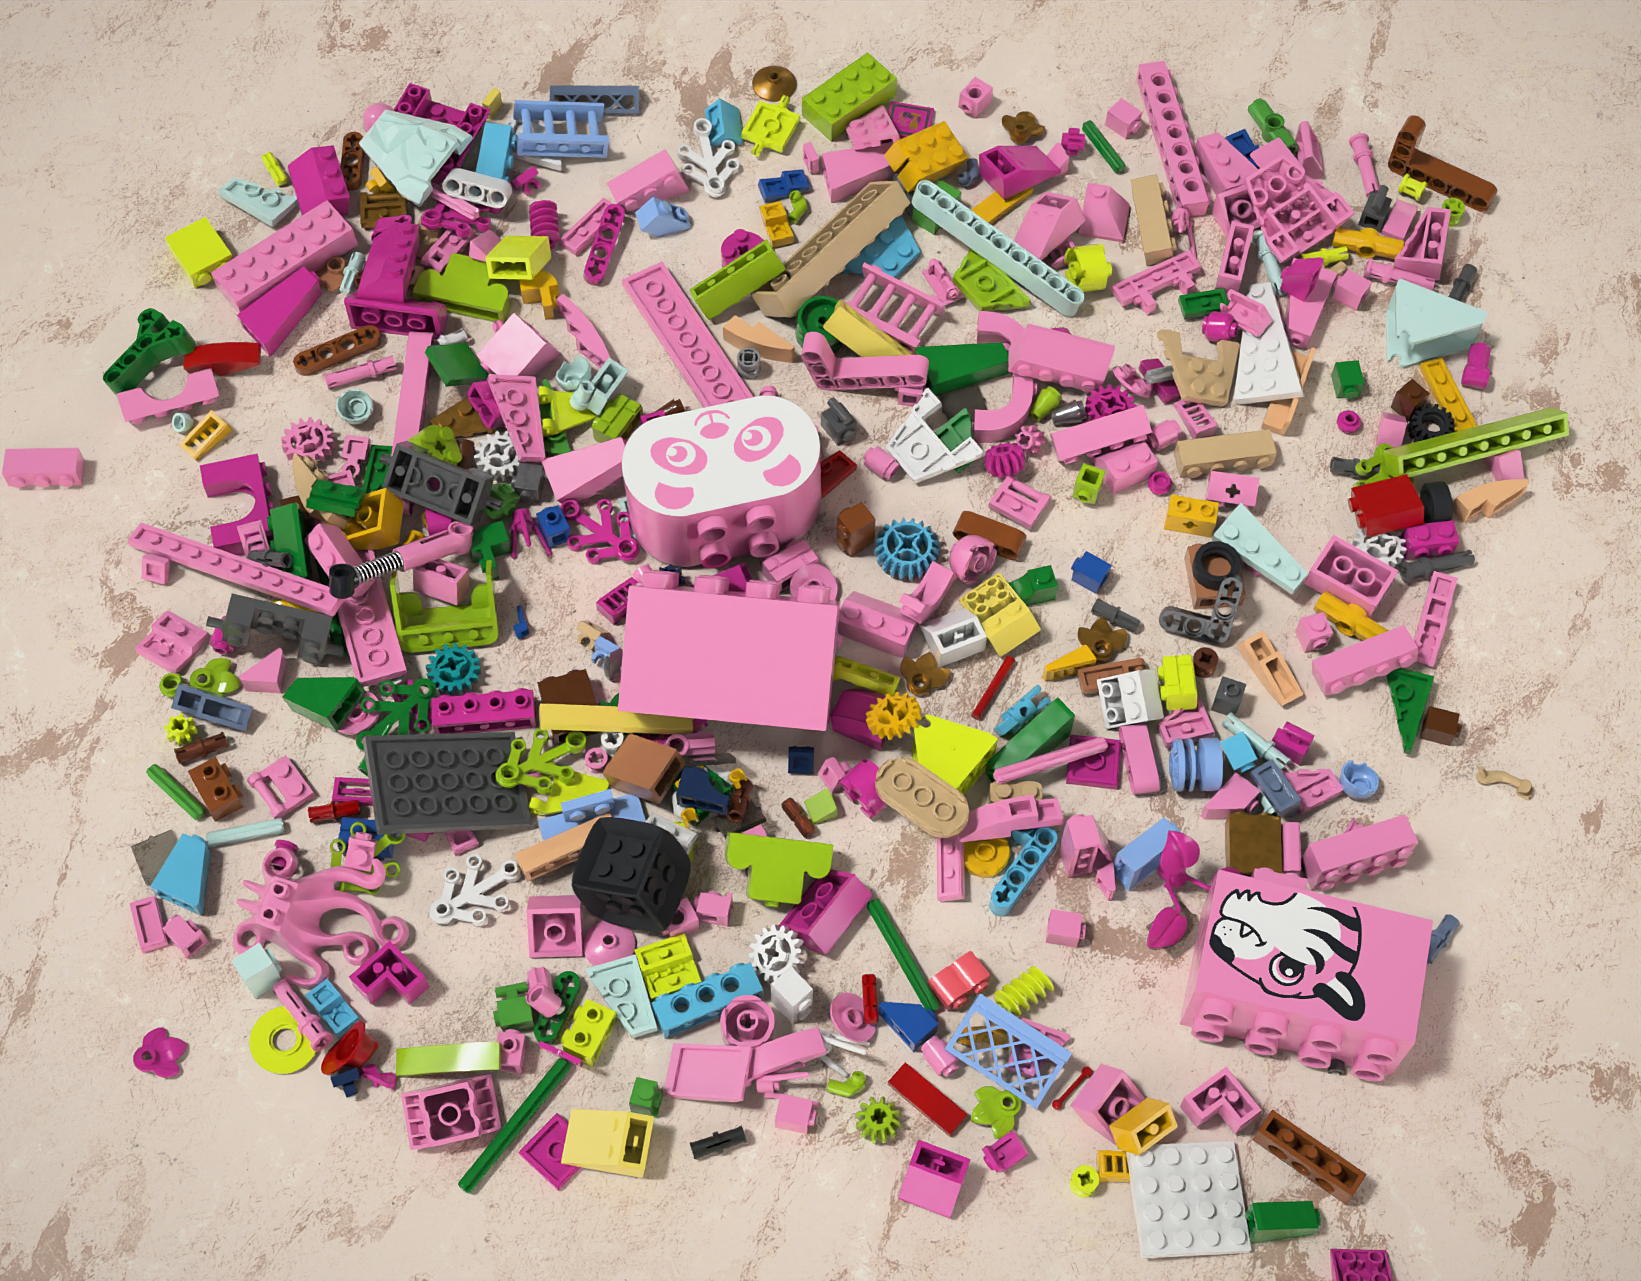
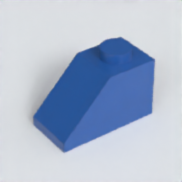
M882 1002L879 1004V1015L912 1052L916 1051L937 1033L938 1018L930 1009L925 1010L921 1004Z

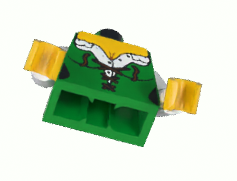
M701 763L696 765V767L709 772L711 785L718 792L729 796V799L733 793L730 784L739 789L741 787L739 781L748 779L741 769L728 771L713 766L706 767ZM681 771L677 777L678 781L673 785L672 804L674 814L688 828L690 827L688 822L692 821L697 826L713 812L677 805L676 793L682 775Z

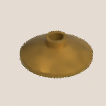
M767 66L757 71L754 75L752 87L756 95L761 99L778 102L783 95L790 97L794 93L796 79L793 73L784 67Z

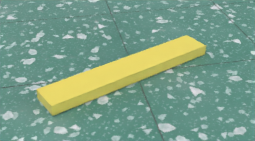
M540 704L539 706L540 729L652 734H691L693 732L692 718L618 711V707L565 704Z

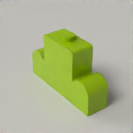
M451 254L443 276L433 269L423 271L419 275L413 290L414 299L418 301L445 304L448 313L485 321L497 322L502 320L505 324L510 310L507 288L502 284H496L497 279H489L486 262L472 259L466 255Z
M727 832L724 855L727 864L733 868L745 869L749 867L746 896L748 898L765 900L764 905L780 907V902L799 904L801 902L804 873L810 877L823 878L830 872L834 845Z

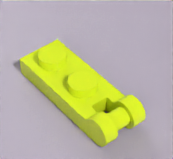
M842 656L835 657L833 680L836 681L841 678L852 682L855 686L866 687L879 694L886 695L889 693L890 696L894 695L901 677Z

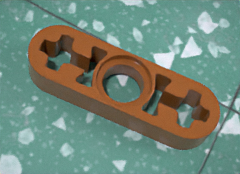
M349 132L343 138L340 167L348 191L358 189L362 183L364 150L359 145L363 138L359 132ZM354 141H357L355 142V150H353L351 145ZM350 158L358 159V162L355 164L346 163ZM350 173H353L354 178H352L351 181H348L350 179Z

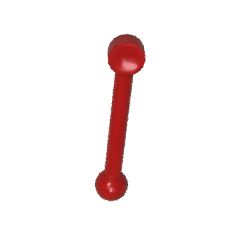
M1087 1066L1084 1067L1081 1075L1059 1099L1052 1102V1107L1055 1110H1060L1063 1106L1062 1103L1085 1078L1091 1077L1092 1069Z

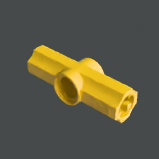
M1338 227L1334 232L1331 245L1334 247L1346 246L1348 250L1356 251L1359 257L1366 259L1369 257L1373 258L1375 255L1395 259L1397 254H1400L1403 249L1404 240L1380 236L1379 232L1373 228H1364L1357 231Z
M1327 591L1323 592L1313 609L1318 613L1324 612L1326 618L1334 622L1336 628L1346 636L1355 635L1362 641L1389 631L1368 618L1365 610L1359 605L1353 603L1348 605Z

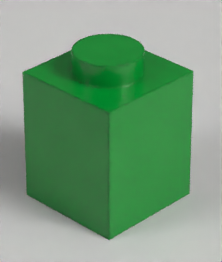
M1359 360L1336 362L1331 374L1336 398L1353 399L1360 397L1365 383Z

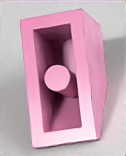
M1236 772L1204 806L1201 817L1203 819H1227L1229 813L1238 811L1251 814L1259 804L1257 798L1260 790Z

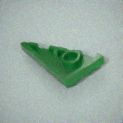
M1398 668L1391 671L1386 677L1405 754L1411 755L1434 682V676Z

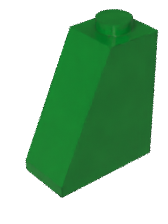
M355 677L297 678L282 698L292 711L337 732L366 694V691Z
M1313 1201L1252 1203L1245 1213L1250 1244L1314 1235L1319 1229L1318 1226L1321 1225L1320 1213L1318 1209H1314Z

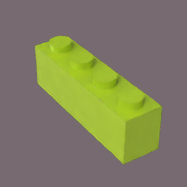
M766 239L689 290L696 304L706 318L710 320L720 315L723 310L731 305L740 302L743 297L751 292L760 289L763 284L777 278L786 268Z

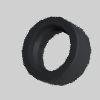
M1443 481L1424 483L1420 491V499L1424 505V523L1451 521L1453 518V502L1448 485Z
M1212 541L1198 549L1193 561L1192 571L1197 582L1203 587L1219 590L1221 581L1226 575L1216 576L1208 573L1202 566L1203 559L1208 556H1220L1231 565V570L1228 574L1236 575L1240 571L1241 559L1236 549L1228 543ZM1231 581L1230 584L1225 585L1230 587L1235 581Z

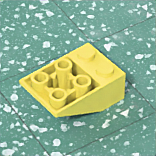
M1000 572L959 599L964 608L977 616L987 636L988 643L999 657H1002L1041 630L1029 608Z
M571 1109L561 1164L643 1178L654 1116L625 1111Z

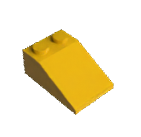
M387 488L365 494L358 511L356 510L355 517L346 516L350 522L344 529H340L354 550H379L399 544L404 502Z

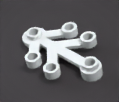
M700 118L695 121L693 132L700 140L703 157L692 151L686 144L678 147L677 156L681 160L689 159L707 171V176L695 170V166L690 163L682 166L681 174L685 179L693 178L703 184L707 195L720 197L726 190L725 181L731 174L738 172L739 162L736 159L727 160L725 168L719 175L716 173V168L726 156L734 153L735 144L731 140L723 141L721 148L713 157L708 137L711 134L712 125L709 120Z
M478 854L469 855L466 859L468 869L461 894L453 899L454 886L460 881V874L456 868H447L443 874L445 884L441 899L434 901L429 909L431 919L437 924H447L456 919L472 922L475 926H482L487 921V916L483 909L476 908L470 912L458 908L467 903L493 908L498 912L507 911L509 908L507 896L499 894L495 897L481 894L503 881L507 883L517 882L522 874L518 862L514 860L505 861L500 866L498 872L475 885L478 871L482 868L483 863ZM472 860L479 861V863L476 866L470 865V862ZM509 866H513L515 868L514 871L510 873L506 872L505 870ZM454 873L456 874L454 879L450 880L447 878L449 874ZM500 900L506 902L502 907L496 905ZM441 907L447 908V911L443 914L438 913ZM477 914H482L483 918L481 920H475L474 916Z

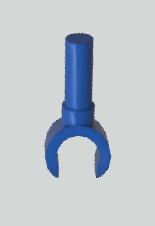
M522 605L517 606L519 623L513 625L517 639L529 635Z

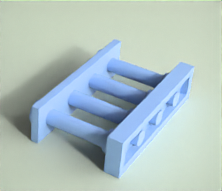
M515 100L513 120H522L523 133H518L517 155L607 158L609 136L599 135L598 122H602L604 103ZM531 120H544L546 133H532ZM553 121H566L568 134H555ZM575 121L589 122L590 135L577 134Z

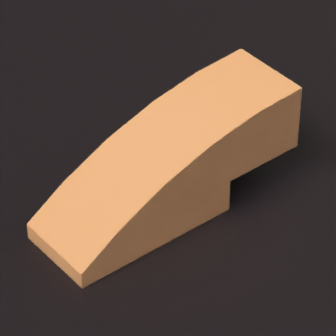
M734 315L723 326V340L740 350L748 347L754 348L760 353L761 358L779 362L792 363L795 360V347L760 322L751 327Z
M1509 479L1483 484L1470 489L1455 498L1453 513L1463 523L1479 512H1482L1488 518L1522 496L1529 481L1527 479Z
M1264 630L1237 644L1238 649L1253 673L1281 706L1303 695L1280 651L1275 652Z

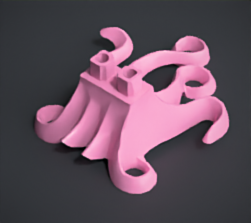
M276 848L267 853L262 862V875L265 884L262 885L249 880L242 882L245 887L256 893L259 899L257 901L237 899L236 903L248 910L252 916L238 925L233 935L232 944L239 954L244 953L258 943L263 947L265 940L278 945L288 954L310 966L316 972L315 977L310 979L295 975H287L283 979L287 980L288 984L303 989H313L329 977L327 963L315 954V950L318 947L342 945L345 959L354 966L363 965L375 954V943L367 934L356 931L326 934L321 931L319 922L323 913L331 909L346 908L361 914L370 924L374 936L381 947L391 941L397 948H401L408 939L409 929L402 918L390 916L379 920L376 912L368 903L355 895L334 889V883L339 881L349 882L366 889L378 888L384 882L386 875L385 867L379 859L374 858L372 860L374 866L373 875L353 868L335 866L299 879L289 880L297 870V857L287 848ZM283 857L287 863L283 870H272L271 862L274 858ZM389 924L396 925L399 930L398 936L392 940L386 939L383 935V929ZM244 932H254L256 935L254 945L245 946L242 944L241 937ZM357 940L363 943L364 952L362 955L353 956L350 954L349 945L353 941Z

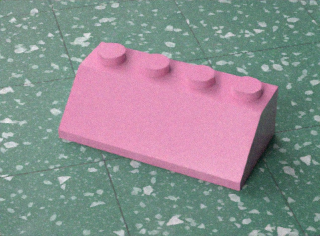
M1028 324L1009 347L1008 372L1036 378L1044 382L1060 384L1064 387L1080 389L1084 392L1096 391L1105 381L1115 346Z

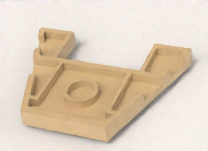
M1165 329L1157 332L1159 341H1163L1166 349L1164 351L1166 360H1170L1174 369L1172 375L1182 400L1220 407L1227 404L1240 347L1239 343L1220 340L1217 343V361L1183 355L1180 332Z

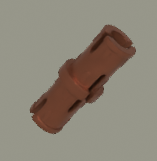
M221 732L203 740L198 738L194 743L175 748L174 752L178 763L182 764L200 756L205 758L207 754L228 748L229 745L224 732Z
M749 779L740 780L741 787L735 789V792L730 797L731 806L727 818L732 823L742 822L745 809L750 805V792L753 788V783Z

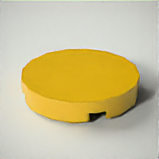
M1006 837L964 842V869L971 875L980 878H991L1000 874L1007 867L1011 855Z

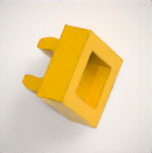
M377 166L369 171L374 178L365 184L370 192L373 194H380L383 191L385 193L396 192L394 186Z

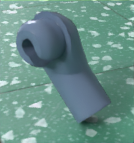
M975 158L967 160L968 172L964 171L963 175L961 173L958 175V181L963 187H969L979 179L978 161Z

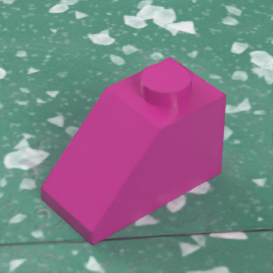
M1321 257L1297 259L1291 267L1286 266L1280 276L1283 279L1280 289L1304 302L1316 287L1324 259Z

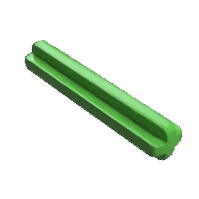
M152 764L147 769L148 777L194 820H200L205 815L206 811L160 766Z

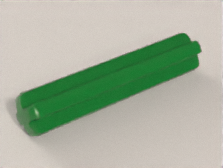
M1091 120L1084 122L1083 132L1113 171L1117 174L1123 172L1126 164L1094 122Z

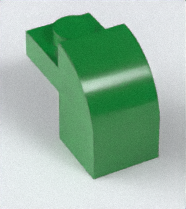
M503 521L485 525L477 530L472 537V546L470 548L473 562H479L482 573H486V561H492L494 580L499 579L494 557L511 553L510 542Z

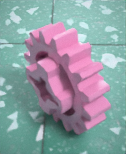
M309 417L307 422L300 418L297 425L293 422L290 423L292 429H285V436L281 437L282 449L289 461L292 460L293 455L297 453L303 457L309 455L316 461L320 459L322 462H325L324 455H331L330 448L335 447L334 436L329 429V425H323L321 419L313 422L312 417ZM320 435L323 436V442L320 440Z

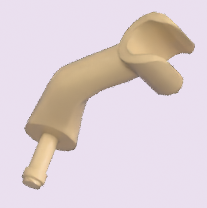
M1483 766L1478 768L1479 772L1476 774V779L1479 783L1505 782L1518 788L1516 794L1523 799L1531 797L1533 788L1532 783L1528 779L1521 780L1504 771H1487Z

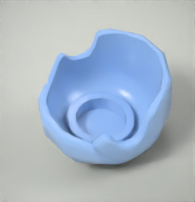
M1349 760L1342 767L1339 782L1348 796L1362 799L1369 798L1375 794L1379 786V777L1376 771L1367 766L1365 762L1354 764L1353 760Z

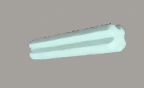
M281 818L212 831L206 834V840L209 847H215L280 834L284 832V823Z

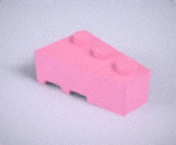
M1218 132L1197 138L1194 155L1198 156L1199 166L1215 195L1244 185L1245 178L1259 170Z
M1427 207L1415 226L1414 232L1406 240L1400 254H1397L1394 268L1440 281L1451 209Z

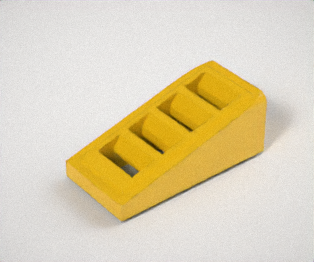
M211 410L183 439L179 446L197 461L233 429ZM215 424L219 426L216 430L212 427ZM207 430L212 433L209 437L205 434ZM200 436L205 440L203 444L197 440ZM195 443L199 448L195 451L190 444Z
M1083 645L1047 664L1044 667L1042 679L1050 681L1075 675L1078 668L1095 666L1096 657L1087 645Z
M1097 1151L1096 1168L1099 1174V1182H1130L1126 1151ZM1107 1161L1112 1162V1172L1107 1171ZM1117 1161H1122L1123 1173L1118 1172Z

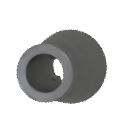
M1073 400L1050 412L1054 425L1079 423L1087 418L1082 400L1077 402Z

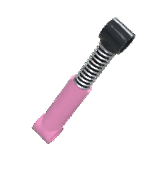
M454 521L449 524L447 530L393 549L392 553L377 557V559L370 560L369 562L367 561L354 567L343 563L335 564L329 569V593L338 599L349 598L353 596L355 588L361 583L364 584L373 579L376 580L380 576L383 577L384 574L388 575V573L391 574L396 571L405 572L451 554H468L471 552L473 527L461 521Z

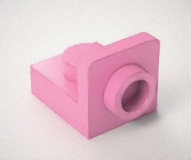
M356 832V836L351 835L349 837L344 867L371 871L377 843L376 839H371L372 834Z

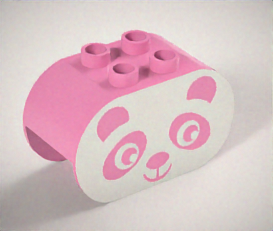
M757 396L658 417L647 421L637 428L624 448L622 472L633 533L639 545L649 555L664 563L684 567L703 564L707 568H718L727 564L732 557L751 553L753 557L757 558L768 557L776 553L779 547L786 546L788 543L797 541L804 536L818 517L821 507L819 436L810 417L799 406L784 398Z

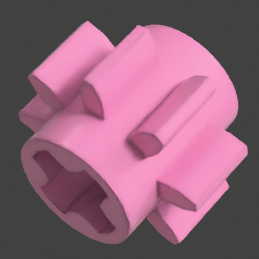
M1038 425L1022 426V432L1015 434L1018 445L1024 449V454L1031 452L1039 453V447L1046 444L1044 441L1045 432L1037 430Z

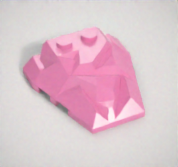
M1282 154L1245 178L1244 181L1266 244L1278 261L1285 263L1290 259L1298 258L1300 254H1304L1331 236L1355 212L1336 191L1334 193L1330 192L1322 186L1323 182L1318 179L1315 181L1304 174V169Z

